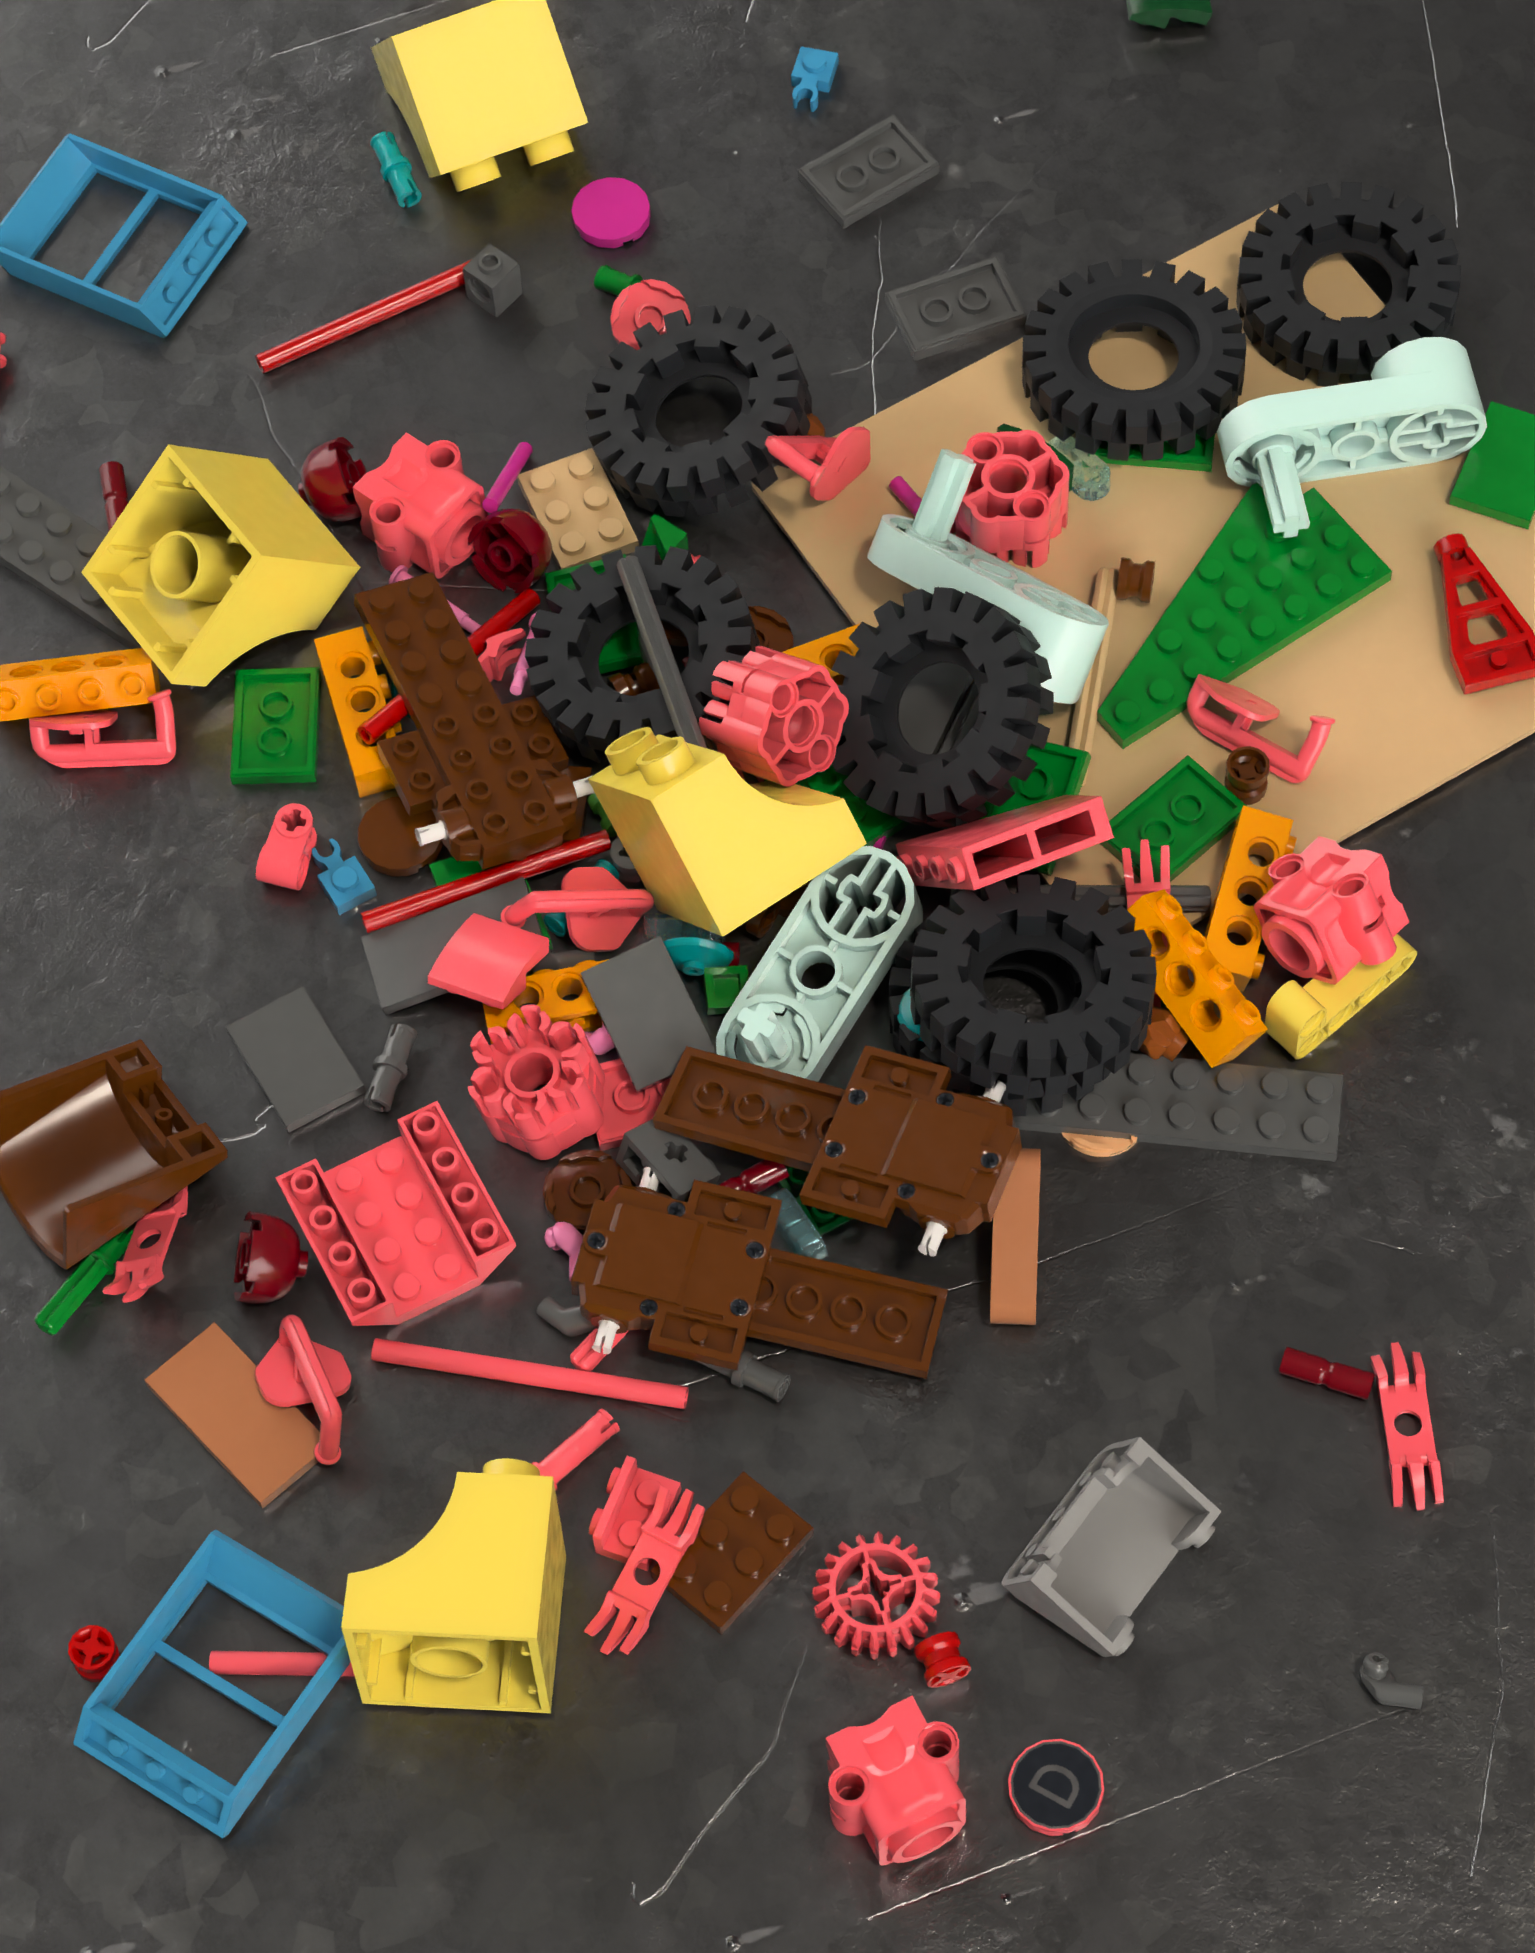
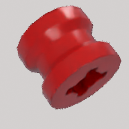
M88 1625L79 1629L72 1635L68 1644V1654L77 1673L84 1680L90 1682H101L121 1655L112 1634L106 1628L98 1625ZM100 1654L104 1655V1657H101L100 1659L96 1660L95 1663H93L94 1658L98 1657Z
M954 1631L930 1636L914 1648L917 1661L925 1666L924 1679L930 1688L952 1684L965 1677L971 1671L968 1659L960 1654L959 1647L961 1641L958 1634Z

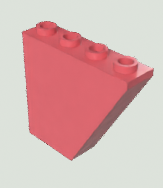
M1063 795L906 840L895 845L899 855L896 858L906 866L915 886L975 891L1110 840L1114 836L1101 796Z

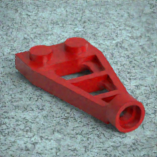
M1451 534L1438 540L1433 549L1441 566L1450 661L1463 694L1535 677V635L1531 627L1472 548L1469 547L1463 534ZM1477 581L1487 600L1462 606L1456 585ZM1492 615L1499 621L1507 633L1505 638L1474 645L1469 640L1467 623L1472 619Z

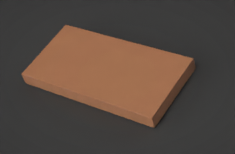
M214 1322L144 1381L157 1398L256 1503L264 1509L319 1462L314 1456V1449L319 1443L320 1431L296 1406L279 1407L270 1404L264 1399L255 1379V1369L257 1366Z

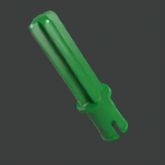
M123 1230L83 1259L36 1315L34 1321L40 1330L51 1336L55 1335L106 1274L111 1275L115 1271L114 1264L127 1250L133 1230H130L127 1234Z

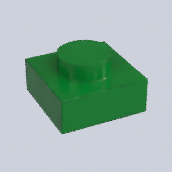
M747 965L704 968L702 976L707 1015L727 1014L749 979Z

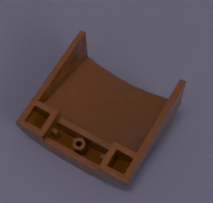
M141 1039L0 1091V1191L30 1238L51 1260L65 1270L204 1175L228 1156V1150L205 1122L197 1125L162 1080V1065Z

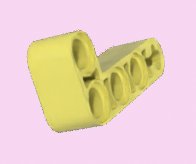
M1397 933L1393 937L1397 946L1396 952L1390 959L1377 965H1364L1359 962L1336 985L1314 978L1304 987L1300 986L1295 980L1288 981L1275 992L1268 1002L1265 1017V1026L1268 1028L1266 1032L1296 1060L1304 1058L1399 978L1414 962L1417 950Z

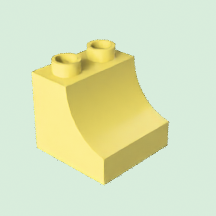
M495 0L394 35L371 47L385 89L396 102L412 133L429 178L450 172L457 192L501 177L494 156L523 146L530 166L574 151L567 130L588 123L546 0Z
M168 444L81 573L171 684L206 687L225 667L253 647L286 633L316 630L360 569V566L269 459Z
M650 727L636 729L612 742L604 752L611 765L588 779L645 888L653 895L657 910L722 937L867 844L844 798L797 784L786 787L769 780L748 784L732 767L724 753L687 743L683 737L670 738L660 734L655 736Z
M510 1458L495 1459L487 1462L483 1466L482 1473L457 1472L455 1486L444 1513L432 1530L416 1546L388 1563L372 1569L348 1574L341 1629L362 1704L551 1713L566 1564V1552L553 1476H540L539 1469L533 1464Z

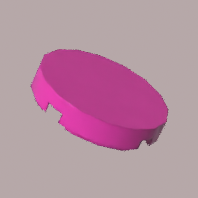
M607 177L592 181L581 188L573 199L571 214L574 227L579 231V236L585 242L601 248H618L624 246L623 242H627L632 238L634 242L643 235L649 226L651 210L646 193L636 183L624 178Z

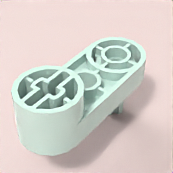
M1424 337L1412 340L1388 351L1379 359L1371 373L1372 380L1268 395L1249 400L1234 408L1221 420L1217 430L1227 476L1235 483L1251 487L1254 483L1258 482L1263 488L1274 533L1282 532L1283 538L1298 536V530L1306 529L1310 526L1300 483L1430 464L1453 458L1469 450L1482 438L1487 428V423L1466 348L1458 341L1445 337Z
M941 449L915 519L894 514L882 515L867 558L883 571L917 589H923L931 594H934L935 587L954 588L964 594L967 591L1012 614L1021 621L1019 625L1030 630L1041 645L1035 653L1046 658L1052 678L1041 683V686L1054 692V702L1065 704L1078 702L1109 625L1108 619L1102 613L1078 599L950 533L976 463L968 456L956 454L948 449Z
M863 846L811 880L723 1018L716 1036V1052L718 1055L816 1082L820 1080L890 967L896 964V954L903 942L907 940L914 943V929L923 922V909L915 885L906 866L891 852L873 846ZM904 894H906V903L900 915L894 910ZM876 901L878 908L875 911L870 910ZM835 902L839 904V908L830 921L829 915ZM860 906L864 907L861 913L858 915L857 909ZM815 963H827L835 968L833 979L827 986L820 989H810L802 985V976L809 966ZM775 1013H784V1016L775 1015ZM736 1038H738L736 1050H734Z

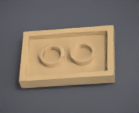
M593 448L518 475L519 487L533 516L541 522L548 532L552 543V556L559 570L602 560V555L620 549L626 555L635 552V546H639L631 524Z

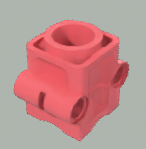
M406 432L392 446L390 455L385 463L367 472L353 486L354 497L362 515L360 521L362 534L376 543L380 564L385 570L394 572L400 565L410 568L414 563L428 573L433 572L435 578H442L453 566L464 562L475 551L473 542L468 545V536L472 527L488 516V513L482 507L485 499L483 486L464 475L459 447L448 440H438L427 446Z
M1319 836L1302 853L1284 855L1270 865L1268 873L1274 886L1254 904V910L1262 927L1264 943L1283 968L1299 977L1314 978L1336 985L1359 962L1364 965H1377L1387 961L1394 955L1397 946L1393 937L1409 923V919L1403 905L1392 892L1389 870L1382 854L1366 849H1344L1335 840Z
M913 1696L890 1706L878 1720L871 1724L848 1726L826 1737V1747L829 1753V1760L827 1761L828 1770L831 1774L828 1791L833 1826L838 1832L847 1836H857L864 1833L880 1865L884 1866L892 1862L904 1863L925 1856L955 1837L966 1823V1800L957 1785L959 1779V1738L957 1732L945 1722L934 1721L927 1723Z

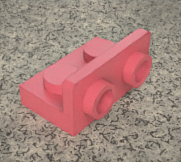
M627 1455L622 1468L615 1467L613 1469L606 1489V1493L610 1494L604 1509H596L590 1523L589 1534L593 1535L595 1553L626 1564L642 1534V1526L653 1511L660 1487L663 1486L671 1491L666 1518L663 1526H660L663 1529L669 1521L681 1493V1482L640 1469L637 1466L636 1458ZM652 1559L643 1560L638 1564L637 1568L648 1571Z

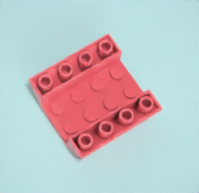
M438 1101L397 1119L401 1136L326 1172H323L315 1158L276 1177V1182L352 1326L399 1325L481 1285L516 1247V1242Z

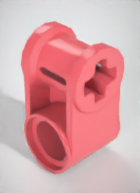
M291 803L278 810L266 844L262 847L256 866L257 881L297 891L303 887L312 857V848L317 845L318 838L313 827L311 811L306 806Z

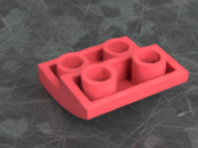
M473 913L455 932L440 953L428 974V984L445 989L453 994H459L480 1001L490 1007L504 1009L526 989V973L549 953V938Z

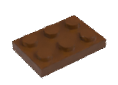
M743 1471L704 1513L696 1539L685 1551L666 1590L722 1635L814 1535V1529ZM658 1563L650 1571L651 1577L655 1581L660 1576V1566Z

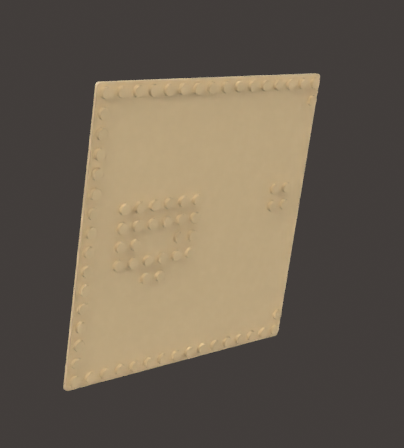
M1278 204L1269 209L1277 213ZM1265 211L1166 262L1176 265L1175 283L1190 270L1205 278V292L1216 286L1229 298L1228 310L1236 308L1238 312L1236 303L1237 281L1242 245L1248 232H1255L1256 220ZM1341 253L1321 258L1309 268L1304 277L1303 289L1308 302L1326 313V317L1341 321V317L1368 316L1370 318L1386 306ZM1152 270L1142 276L1150 277ZM1143 326V331L1116 332L1115 327L1104 332L1102 337L1092 344L1089 351V363L1094 373L1107 384L1120 389L1142 390L1157 386L1167 380L1175 371L1179 356L1176 346L1157 335L1158 330ZM1246 335L1244 382L1242 395L1238 396L1237 407L1249 400L1268 395L1322 387L1317 386L1319 370L1312 368L1304 381L1285 373L1287 357L1273 366L1260 354L1261 341L1251 344ZM1023 338L852 426L865 427L870 431L871 460L868 467L832 500H815L810 496V482L790 468L780 465L774 467L778 480L764 491H761L752 482V490L852 625L864 622L876 628L879 624L873 611L890 600L904 607L903 594L918 590L875 566L867 558L882 515L894 514L915 519V516L889 488L890 482L895 477L901 476L922 499L941 449H948L956 454H961L966 449L967 442L973 435L981 432L997 433V427L1002 424L1014 426L1022 430L1038 432L1042 435L1045 442L1057 449L1074 464L1073 490L1069 492L1068 524L1066 528L1062 527V532L1058 536L1050 539L1048 560L1042 566L1032 568V551H1028L1026 567L1016 565L1012 561V550H1009L1008 563L1092 607L1097 572L1100 568H1115L1119 571L1122 557L1130 558L1133 563L1143 564L1147 560L1155 561L1150 603L1141 602L1138 597L1130 596L1126 600L1116 599L1099 708L1250 488L1235 483L1227 476L1217 433L1215 434L1212 472L1088 462V453L1075 449L1076 432L1062 442L1048 431L1049 419L1039 422L1030 409V397H1025L1022 384ZM1340 374L1338 385L1350 383L1349 374ZM1470 449L1453 458L1435 463L1300 483L1303 494L1314 487L1392 570L1391 581L1228 683L1247 690L1280 710L1276 719L1264 722L1253 720L1249 729L1297 756L1309 734L1312 721H1310L1311 715L1327 716L1335 719V723L1331 724L1327 741L1305 781L1292 783L1269 771L1265 796L1259 802L1247 805L1254 809L1294 820L1290 835L1297 837L1293 851L1295 854L1302 853L1319 836L1335 840L1337 843L1347 839L1535 733V677L1464 695L1450 661L1441 566L1433 549L1435 543L1447 535L1463 534L1469 547L1472 548L1535 635V515L1529 529H1525L1449 504L1451 493ZM810 459L815 464L821 466L815 459ZM1477 581L1456 585L1462 606L1487 600ZM1492 615L1472 619L1467 623L1469 640L1474 645L1507 637L1505 629ZM1209 695L1204 707L1234 723L1237 715L1225 709V705ZM1054 702L1053 714L1039 715L1038 723L1050 728L1047 742L1068 747L1075 703ZM1187 709L1124 749L1096 721L1087 782L1085 786L1081 787L1079 795L1101 796L1108 820L1110 821L1187 755L1224 786L1226 762L1228 756L1233 751L1204 736L1192 721ZM1234 828L1170 882V885H1207L1210 887V910L1182 911L1191 926L1211 914ZM1100 843L1057 859L1051 876L1038 873L1046 885H1052L1055 877L1076 881V885H1125L1123 863ZM1257 854L1249 855V859L1254 865L1260 867L1268 866L1267 861L1262 856ZM1133 873L1134 883H1140V878ZM1247 893L1238 894V898L1244 897Z

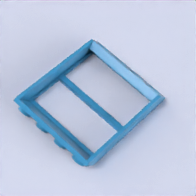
M70 133L63 138L1 221L0 265L12 276L151 334L165 338L248 222L221 194ZM96 173L145 192V196L83 280L33 260ZM158 198L200 215L137 303L95 286Z
M212 1531L83 1705L73 1744L216 1835L224 1838L230 1833L351 1661L341 1629L344 1606L220 1531ZM207 1583L328 1656L285 1717L164 1643ZM155 1654L276 1728L236 1786L114 1711Z

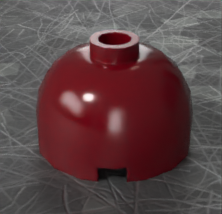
M344 437L327 441L309 453L301 470L302 482L298 484L299 495L308 506L311 505L319 515L327 520L338 522L362 517L361 510L354 497L353 486L367 473L361 458L353 461L348 450L354 447Z
M499 509L489 514L472 527L468 536V545L473 542L476 552L471 557L474 566L488 583L501 591L506 590V586L516 590L515 593H521L528 589L546 573L552 557V543L548 532L537 518L521 509Z
M249 1211L245 1215L244 1221L252 1222L249 1233L240 1232L234 1266V1282L240 1283L243 1280L242 1292H234V1297L240 1302L271 1303L283 1298L293 1288L296 1277H305L308 1265V1251L300 1250L299 1236L295 1229L285 1220L274 1215Z

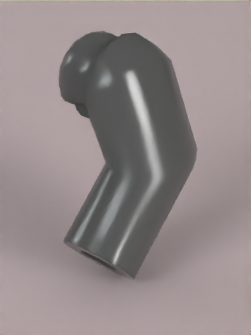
M549 948V955L545 956L531 970L535 973L542 969L559 970L573 967L582 961L594 960L593 952H586L581 949L552 953Z
M547 1296L540 1303L536 1311L537 1315L568 1337L589 1333L596 1328L581 1315L580 1304L566 1308L551 1296Z
M1371 1653L1364 1658L1363 1665L1360 1667L1361 1681L1377 1702L1385 1705L1421 1709L1423 1686L1397 1682L1388 1669L1389 1660L1383 1654Z

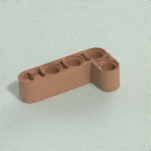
M1021 1148L993 1216L990 1324L1036 1325L1041 1149Z

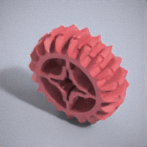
M878 1531L874 1535V1543L866 1544L865 1538L859 1534L856 1536V1547L853 1549L842 1541L838 1546L840 1557L828 1553L825 1557V1565L828 1569H818L816 1572V1581L820 1585L813 1588L812 1594L813 1599L819 1602L814 1607L815 1616L819 1619H825L822 1623V1631L826 1635L836 1632L834 1640L838 1648L851 1641V1653L855 1657L861 1653L863 1647L869 1648L870 1658L873 1660L878 1658L879 1648H887V1652L892 1658L897 1655L898 1643L911 1650L914 1647L912 1634L925 1638L928 1634V1626L925 1622H935L937 1618V1610L932 1606L940 1603V1592L933 1589L938 1585L937 1574L928 1572L930 1560L927 1557L916 1559L918 1548L914 1543L901 1550V1538L898 1535L891 1539L890 1544H883V1536ZM878 1567L890 1568L900 1574L887 1575L882 1573ZM861 1570L862 1580L857 1585L847 1588L848 1593L838 1595L843 1583L852 1574ZM870 1581L873 1582L875 1591H878L880 1597H883L882 1611L878 1601H875L873 1595L869 1594L871 1592ZM915 1596L909 1610L902 1617L892 1622L890 1613L894 1607L904 1604L905 1598ZM848 1614H851L852 1617H869L875 1625L860 1623Z

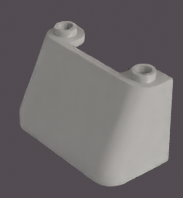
M1141 1437L1110 1444L1090 1462L1012 1564L1002 1580V1586L1015 1598L1100 1656H1119L1131 1645L1135 1637L1131 1632L1134 1627V1621L1129 1618L1179 1550L1189 1548L1192 1545L1199 1548L1208 1541L1215 1531V1527L1212 1524L1221 1513V1510Z

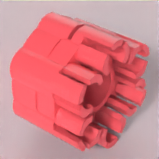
M1036 431L981 432L973 435L968 440L966 449L961 454L973 459L976 466L950 532L952 534L956 532V536L990 554L994 553V556L1007 563L1009 561V550H1012V561L1016 565L1023 567L1027 565L1028 551H1032V568L1042 566L1048 560L1050 539L1058 536L1062 532V527L1066 528L1068 524V467L1059 460L1055 452L1046 444L1042 435Z
M756 646V652L750 651L743 658L742 663L729 660L728 662L722 661L717 665L712 675L733 682V686L713 681L711 682L712 694L715 697L730 701L728 705L716 700L709 701L703 711L708 715L722 719V723L700 717L699 727L702 735L718 742V752L725 754L733 768L790 787L799 780L814 775L816 772L825 771L833 763L843 724L848 715L849 704L845 695L840 692L837 684L830 678L826 667L770 648Z
M525 1005L520 1007L527 1021L525 1025L516 1013H513L507 1021V1027L511 1036L508 1037L504 1028L495 1026L488 1028V1034L493 1044H488L481 1030L473 1037L470 1047L479 1068L473 1072L470 1079L473 1086H468V1091L489 1131L497 1141L508 1143L520 1151L529 1153L535 1159L548 1160L557 1156L562 1150L575 1145L584 1137L593 1135L602 1126L605 1074L584 1030L579 1024L575 1023L573 1028L569 1022L559 1021L553 1024L550 1017L544 1010L541 1011L539 1006ZM547 1084L546 1086H544V1087L541 1088L540 1090L533 1091L534 1089H536V1088L539 1087L540 1085Z

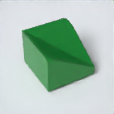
M654 514L651 517L642 546L656 545L661 560H664L670 546L689 550L686 532L659 515Z

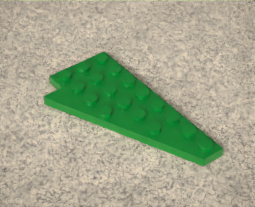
M1258 482L1249 488L1097 711V721L1122 749L1186 710L1188 695L1198 674L1229 683L1391 581L1392 570L1314 487L1303 494L1310 520L1309 528L1298 530V536L1283 538L1282 532L1274 533L1263 488Z

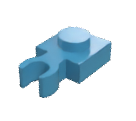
M800 47L791 74V85L795 86L792 92L794 109H797L799 100L803 98L810 99L811 112L817 109L818 91L830 92L839 64L838 53Z
M331 838L329 843L333 851L332 855L322 857L318 854L315 847L312 848V855L316 866L324 871L317 875L319 884L337 913L341 915L377 896L375 886L357 858L353 856L343 861L338 842Z

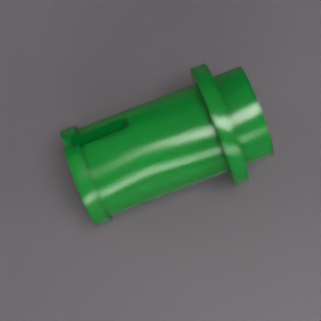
M602 265L595 275L594 287L619 296L623 289L629 285L632 286L635 283H640L643 278L638 274L630 276L608 265Z

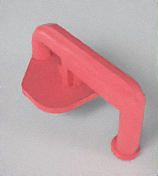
M849 427L837 438L819 435L768 436L765 441L767 450L772 456L810 482V496L817 501L832 500L868 467L871 460L870 431L865 427ZM810 459H815L821 466L815 464Z
M1198 674L1187 699L1188 713L1204 736L1232 751L1245 746L1260 749L1269 759V771L1292 783H1301L1308 778L1327 741L1331 724L1335 723L1334 718L1311 715L1310 721H1312L1309 734L1297 756L1249 729L1253 720L1264 722L1276 719L1280 710L1247 690ZM1209 695L1225 705V709L1237 715L1234 723L1204 707Z
M166 689L148 697V701L152 702L154 707L157 739L100 741V728L111 726L118 719V712L115 710H91L30 718V740L33 750L42 759L61 768L167 764L176 755L174 711L170 698L172 691L171 689ZM49 729L69 730V735L84 734L85 743L50 744Z
M577 867L565 874L562 879L561 890L533 891L514 904L506 906L501 912V922L521 928L524 926L526 919L534 913L565 912L569 936L579 949L586 952H611L621 946L641 916L653 907L654 898L649 891L627 889L603 867Z
M289 1314L281 1320L278 1340L256 1367L255 1379L264 1399L272 1405L291 1407L313 1402L321 1421L320 1440L315 1446L314 1456L321 1464L333 1465L341 1457L342 1410L336 1397L345 1394L351 1386V1373L340 1352L311 1341L301 1318L294 1314Z

